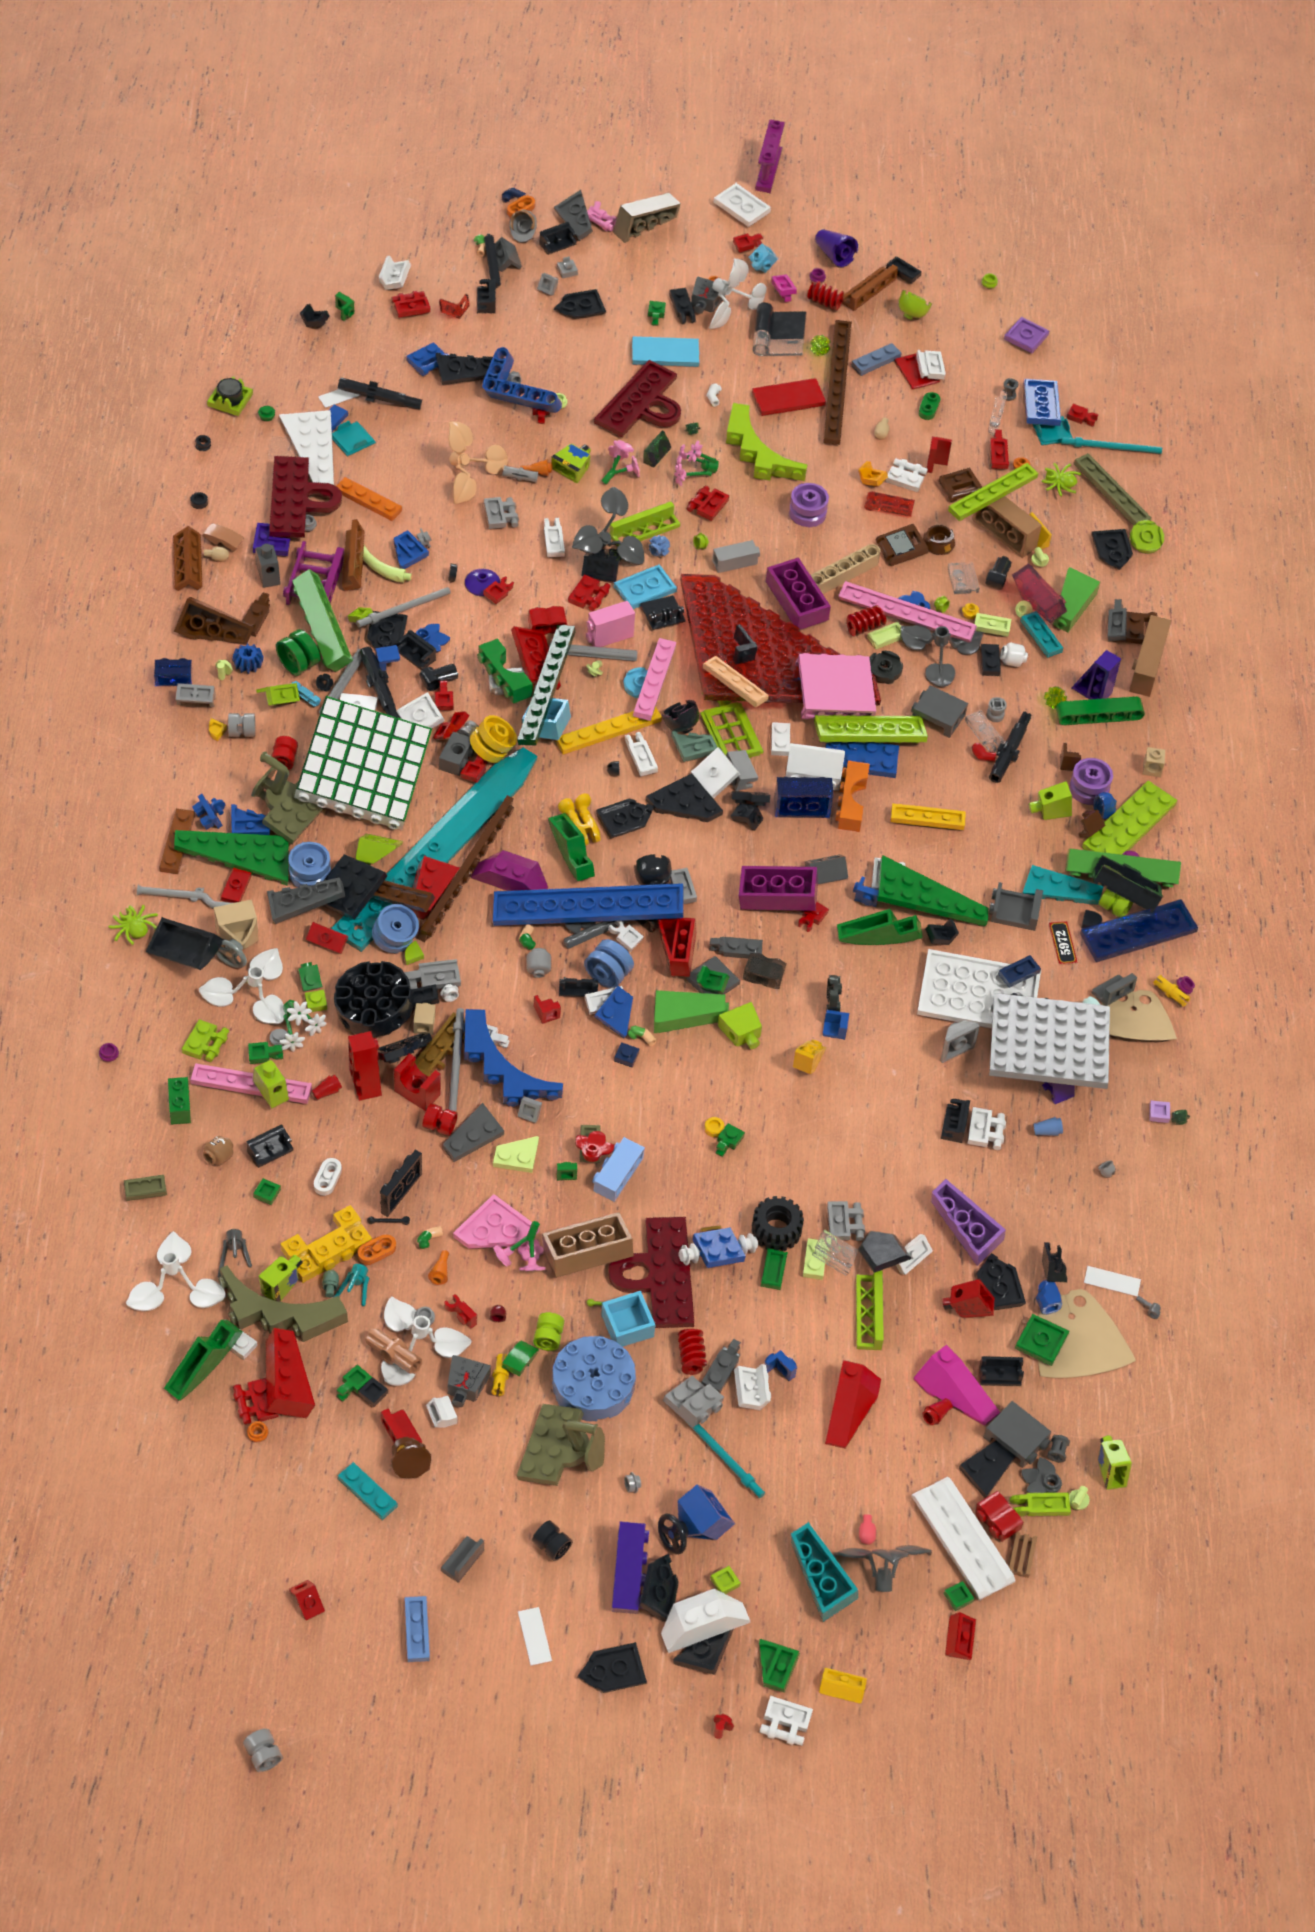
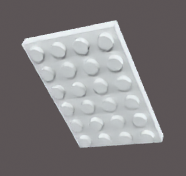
M928 949L917 1015L954 1022L966 1020L978 1023L981 1027L992 1028L994 993L1007 995L1017 993L1020 996L1037 998L1041 971L1039 974L1008 988L998 975V972L1010 964Z

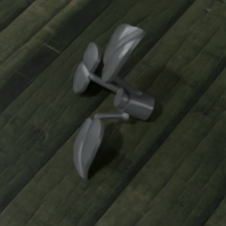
M611 487L601 497L602 508L607 513H613L609 522L599 534L594 526H583L575 535L572 548L588 554H596L602 547L619 544L617 553L621 559L631 564H643V545L636 537L627 536L623 541L611 542V535L607 532V529L616 517V514L624 516L628 511L626 496L616 487Z
M901 626V638L908 648L923 650L926 644H931L933 640L940 647L939 664H931L925 671L927 680L938 687L950 685L955 678L953 665L943 664V647L948 644V641L952 648H957L960 654L971 655L978 651L983 637V632L975 631L969 643L951 637L949 629L944 626L937 627L935 633L932 634L924 626Z
M915 1545L895 1547V1550L875 1549L869 1551L861 1548H848L834 1553L833 1556L841 1555L850 1558L868 1559L872 1568V1577H876L875 1590L891 1592L899 1560L907 1557L909 1554L927 1553L931 1555L932 1550ZM873 1554L885 1559L884 1567L878 1568V1572L872 1557ZM889 1562L893 1564L892 1571L891 1568H888Z

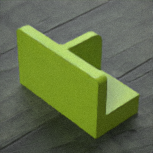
M297 683L256 689L257 693L266 692L268 706L300 701Z

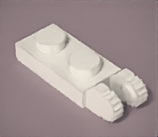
M544 518L547 557H565L562 526H560L559 518H555L554 526H549L548 518Z
M641 732L635 734L636 743H633L630 735H625V742L640 776L658 772V766Z

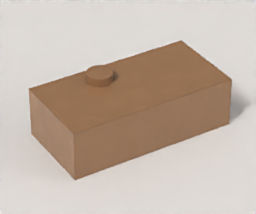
M1004 496L973 514L975 522L1021 558H1024L1037 548L1042 525Z
M1153 615L1150 616L1138 660L1134 659L1132 670L1135 671L1129 692L1150 697L1172 620Z
M619 1212L542 1233L544 1253L556 1278L634 1256L633 1239Z

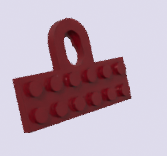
M648 360L594 418V424L620 437H623L640 418L659 427H670L677 424L681 418L680 405L662 395L677 379V373ZM655 405L662 406L669 410L667 414L651 411L650 407Z
M274 456L269 536L305 538L306 512L329 513L341 506L342 493L337 486L330 483L308 482L309 457ZM312 494H320L328 497L330 500L319 502L312 501L308 497Z
M686 1217L646 1218L647 1253H633V1257L611 1262L608 1273L610 1283L617 1290L625 1293L650 1292L652 1318L655 1328L694 1327L690 1263L685 1265L679 1258V1250H681L682 1245H686L688 1248ZM636 1266L646 1268L649 1273L646 1278L641 1280L627 1279L623 1276L624 1271L631 1270Z

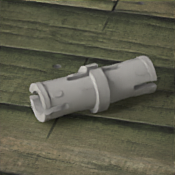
M505 465L503 476L517 478L518 481L522 479L536 483L538 472L524 470L523 467L519 469Z

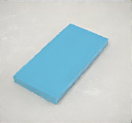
M633 336L632 364L644 365L648 360L665 366L699 367V339Z

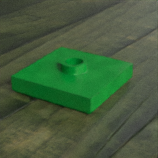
M1032 1314L1015 1345V1349L1053 1366L1070 1331Z

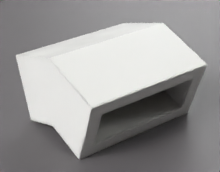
M449 1396L433 1398L426 1405L435 1427L445 1428L457 1424V1415Z

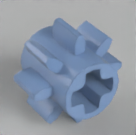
M658 535L649 540L651 543L649 551L652 555L661 557L670 552L668 550L670 542L665 536Z

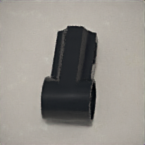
M1002 556L997 558L993 569L989 570L985 584L1003 589L1012 564L1008 557Z
M449 664L437 669L426 667L420 672L419 676L426 689L434 691L440 687V681L449 682L458 679V672L454 664Z

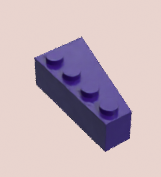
M621 1521L619 1523L612 1612L638 1614V1608H642L640 1607L642 1597L640 1595V1586L644 1587L646 1573H642V1565L647 1563V1552H643L644 1543H648L649 1530H645L646 1524Z

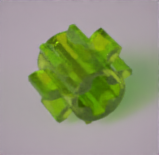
M817 335L811 340L810 344L812 347L810 350L817 356L825 355L830 350L828 344L831 341L824 335Z
M1058 686L1049 687L1048 692H1045L1044 699H1046L1045 704L1053 709L1056 708L1058 703L1066 701L1067 696H1064L1065 690Z

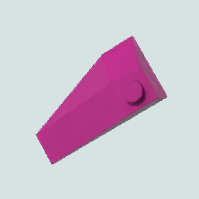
M947 1345L933 1354L913 1378L927 1394L942 1400L944 1398L949 1399L954 1407L963 1411L964 1415L984 1426L1000 1414L998 1408L963 1361Z

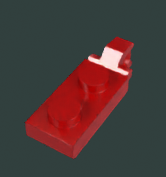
M995 429L994 438L990 439L991 469H1008L1009 467L1008 439L1002 438V430Z

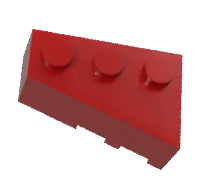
M427 856L423 857L417 868L413 888L433 893L435 899L427 913L411 909L417 918L423 920L426 918L460 867Z
M695 918L658 919L659 933L671 976L690 977L697 934Z
M371 1031L348 1036L349 1071L359 1101L382 1096L378 1064L379 1054L377 1051L379 1050L377 1038L373 1039Z

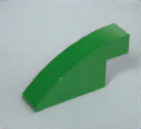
M566 813L549 817L548 822L556 843L575 879L580 881L594 877V865L587 856L585 838L582 832Z
M891 909L837 924L838 938L843 943L889 945L923 938L921 923L916 915L897 920Z
M220 1320L209 1337H197L164 1389L177 1400L181 1401L218 1366L243 1332L229 1320Z

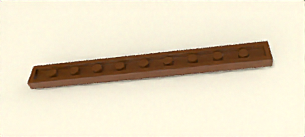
M835 320L823 443L840 445L852 321Z
M506 796L421 927L419 940L425 942L428 937L434 935L436 924H441L445 917L444 912L452 907L454 903L453 898L455 896L458 897L462 891V884L469 881L472 874L470 872L472 869L477 868L480 856H485L489 848V842H494L497 830L503 828L506 816L510 817L512 814L514 798Z

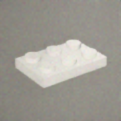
M737 183L714 197L716 205L748 227L771 212L770 206Z

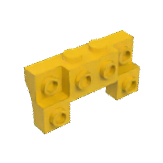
M351 1205L333 1214V1221L338 1228L318 1240L306 1245L299 1234H296L280 1243L281 1251L288 1260L293 1255H297L302 1260L303 1264L297 1269L298 1278L302 1283L324 1271L332 1270L342 1261H348L353 1255L358 1253V1248L362 1244L372 1240V1237L361 1224V1218Z

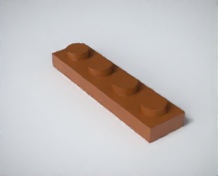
M176 808L160 863V872L179 874L184 853L174 850L175 830L191 831L195 811Z

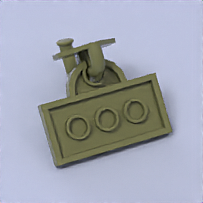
M265 751L261 754L260 761L266 762L272 767L255 785L251 796L253 798L260 797L271 810L265 816L262 823L290 844H293L325 808L294 798L298 782L293 784L287 781L289 776L288 768ZM277 770V774H276L275 779H274V781H273V780H271V779H272V777L274 776L275 771Z
M543 1404L516 1475L518 1480L558 1486L564 1468L580 1465L583 1461L589 1471L593 1472L604 1464L605 1435L602 1428L598 1427V1424L581 1422L583 1417L581 1409ZM586 1433L592 1434L590 1440Z

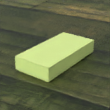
M895 622L868 633L867 638L875 649H879L902 640L901 625L899 622Z

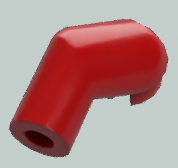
M978 742L973 744L972 752L978 760L995 762L996 753L987 752Z

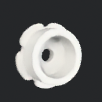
M448 984L443 987L440 995L446 1002H452L458 998L459 989L456 985Z

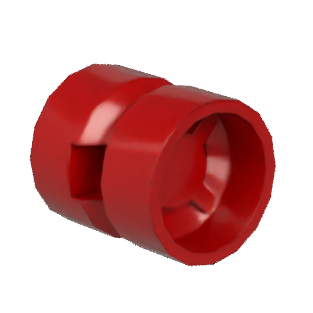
M289 736L277 737L271 756L286 766L288 770L292 769L298 750V742Z
M431 1103L425 1112L422 1127L432 1131L437 1129L438 1133L450 1136L455 1128L458 1112L450 1109L443 1110L442 1106Z

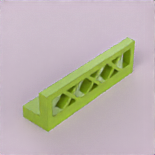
M670 501L612 522L609 534L613 541H620L618 538L622 536H633L639 541H643L679 528L680 522L674 515V504ZM671 519L673 523L665 524L663 522ZM654 525L657 526L658 529L652 530L648 529V527ZM640 531L643 534L638 536L634 535L633 532Z
M882 1270L873 1272V1275H856L857 1349H882L884 1341ZM861 1281L872 1282V1288L866 1291L861 1286ZM866 1297L872 1302V1306L868 1309L861 1304V1301ZM866 1315L873 1321L868 1327L861 1322V1319ZM867 1333L873 1338V1343H861V1337Z

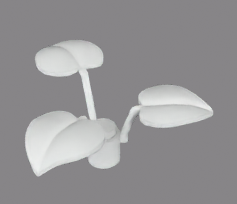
M734 258L729 281L717 278L713 282L712 289L718 292V296L724 302L717 308L708 327L710 329L720 328L727 323L731 314V308L728 307L729 302L724 295H729L731 291L750 298L748 307L752 310L757 309L758 304L764 301L767 288L763 283L757 284L751 295L734 289V287L746 279L748 274V265L743 260Z
M270 949L255 956L250 963L248 976H244L243 980L234 990H232L233 986L229 980L217 977L209 980L199 988L201 996L214 1006L225 1007L233 1002L232 994H235L247 982L251 987H258L261 1000L255 1002L253 1006L255 1018L267 1024L282 1023L284 1020L283 1016L285 1015L283 1002L275 995H268L264 998L262 991L263 978L274 980L282 973L283 966L278 949Z
M173 1231L163 1241L157 1252L158 1262L163 1265L159 1286L156 1287L152 1282H142L132 1289L126 1304L128 1307L138 1311H150L159 1307L164 1301V1295L160 1290L163 1287L166 1273L169 1275L181 1273L189 1287L193 1290L190 1293V1301L199 1308L211 1307L221 1302L225 1298V1291L219 1283L211 1279H201L197 1282L196 1286L191 1283L183 1271V1267L180 1266V1264L190 1258L191 1247Z
M392 1296L388 1300L384 1311L385 1324L394 1332H401L405 1328L408 1331L412 1329L413 1339L408 1349L411 1352L416 1339H423L427 1334H429L432 1342H436L434 1346L435 1351L445 1358H452L453 1355L458 1356L471 1345L472 1341L466 1335L451 1328H439L433 1336V1329L429 1328L430 1320L426 1316L420 1315L414 1319L416 1310L411 1305L401 1302ZM384 1360L382 1362V1375L385 1382L390 1385H404L415 1377V1374H409L395 1363L389 1365Z

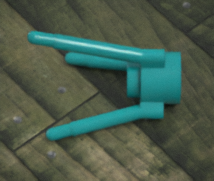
M354 1264L351 1272H348L346 1279L334 1297L341 1295L349 1281L350 1284L347 1292H351L354 1285H361L363 1283L362 1306H365L367 1286L370 1279L367 1276L368 1268L362 1264Z

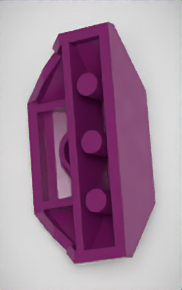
M505 850L480 861L471 876L474 880L506 891L548 889L547 882L537 861Z

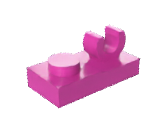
M787 274L771 276V283L782 296V299L784 298V302H790L791 295L797 294V288Z

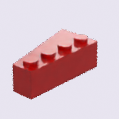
M274 1328L266 1340L267 1412L307 1418L315 1407V1402L295 1333L290 1330Z

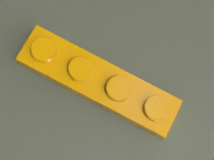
M892 803L891 822L957 830H964L966 811Z

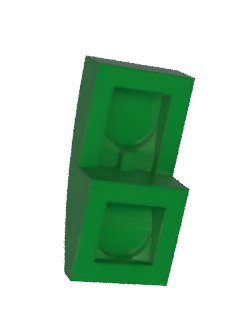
M520 1340L502 1362V1368L520 1377L526 1366L531 1364L539 1349Z

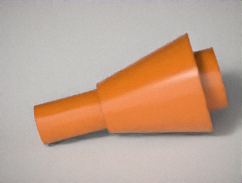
M548 459L531 465L520 466L524 470L538 472L540 475L549 476V473H552V462H549Z
M446 1250L441 1251L439 1260L428 1274V1279L435 1285H442L448 1281L447 1260L449 1252Z

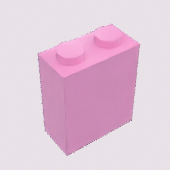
M625 601L590 612L587 621V641L594 647H603L633 637L635 612L630 603Z

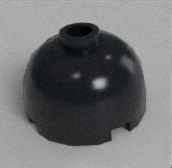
M685 700L687 704L683 705L678 702L663 711L662 717L668 728L672 731L683 732L684 734L693 730V727L699 720V710L694 700Z
M655 854L639 858L636 861V865H634L637 881L640 885L667 884L672 874L670 859L664 855H661V858L655 857Z

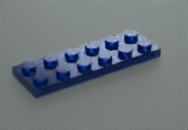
M1180 899L1157 906L1153 913L1150 912V909L1149 911L1143 910L1083 928L1080 931V935L1097 963L1196 933L1198 926L1184 902Z

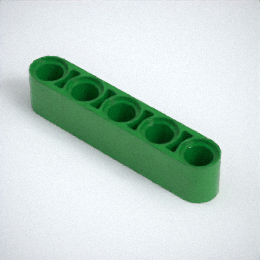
M1136 696L1063 701L1056 705V712L1061 725L1136 721L1145 716L1142 700Z

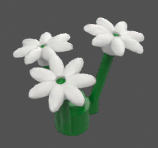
M288 1000L283 1006V1011L285 1012L283 1018L286 1021L288 1034H285L286 1039L279 1041L281 1044H284L282 1049L290 1048L294 1052L295 1046L303 1047L301 1042L305 1040V1037H298V1032L292 1033L290 1021L295 1020L297 1026L300 1025L301 1019L308 1022L310 1025L305 1031H310L309 1035L313 1036L315 1032L321 1033L320 1027L327 1025L324 1022L326 1016L322 1015L319 1017V1014H316L314 1018H311L308 1014L312 1010L305 1009L307 1006L306 1001L299 1005L297 1001Z

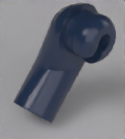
M510 188L502 193V201L507 203L514 197L519 199L525 196L526 193L516 188Z

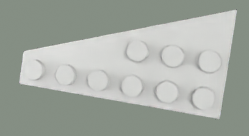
M331 411L280 414V420L298 456L309 457L308 475L311 482L334 485Z

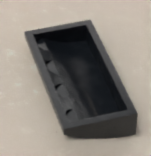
M161 917L146 952L202 970L215 956L224 939L214 933Z

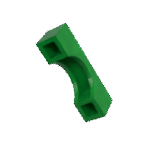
M498 638L479 645L478 661L485 666L487 673L492 675L496 685L502 688L506 698H509L514 704L532 697L533 683L524 672H512L503 667L506 663V648Z

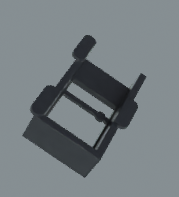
M1102 855L1093 869L1094 883L1098 884L1100 882L1103 887L1106 886V889L1148 911L1150 909L1151 913L1155 911L1163 898L1161 885L1142 876L1139 870L1125 863L1121 865Z

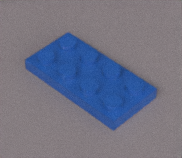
M876 742L826 743V748L845 751L843 767L847 768L848 761L870 764L868 775L896 778L899 745Z

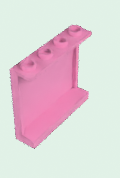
M799 654L795 665L799 666L804 705L801 712L802 719H814L815 715H875L876 705L869 656Z

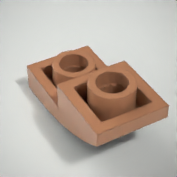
M213 523L202 535L216 546L222 543L233 552L244 539L243 536L235 531Z

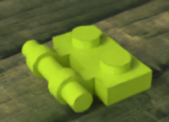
M199 1019L182 1047V1053L199 1060L205 1054L207 1055L205 1060L212 1062L220 1053L221 1045L227 1041L229 1030L223 1027L220 1032L216 1033L217 1025ZM211 1040L214 1041L212 1046H208Z

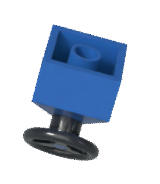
M697 1484L678 1500V1519L669 1513L660 1516L658 1520V1533L666 1549L675 1555H680L686 1549V1537L717 1540L733 1527L735 1522L714 1493ZM666 1520H669L673 1523V1526L667 1527L664 1523ZM666 1534L668 1535L669 1539L672 1541L673 1546H672L671 1543L668 1541V1539H667V1537H666Z

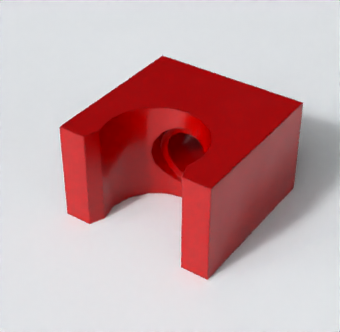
M409 1053L394 1069V1091L426 1111L428 1106L434 1103L441 1095V1073L435 1070L430 1076L425 1075L416 1066L415 1056Z

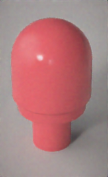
M869 1514L863 1515V1523L859 1527V1539L865 1545H870L876 1540V1527L872 1523V1515Z

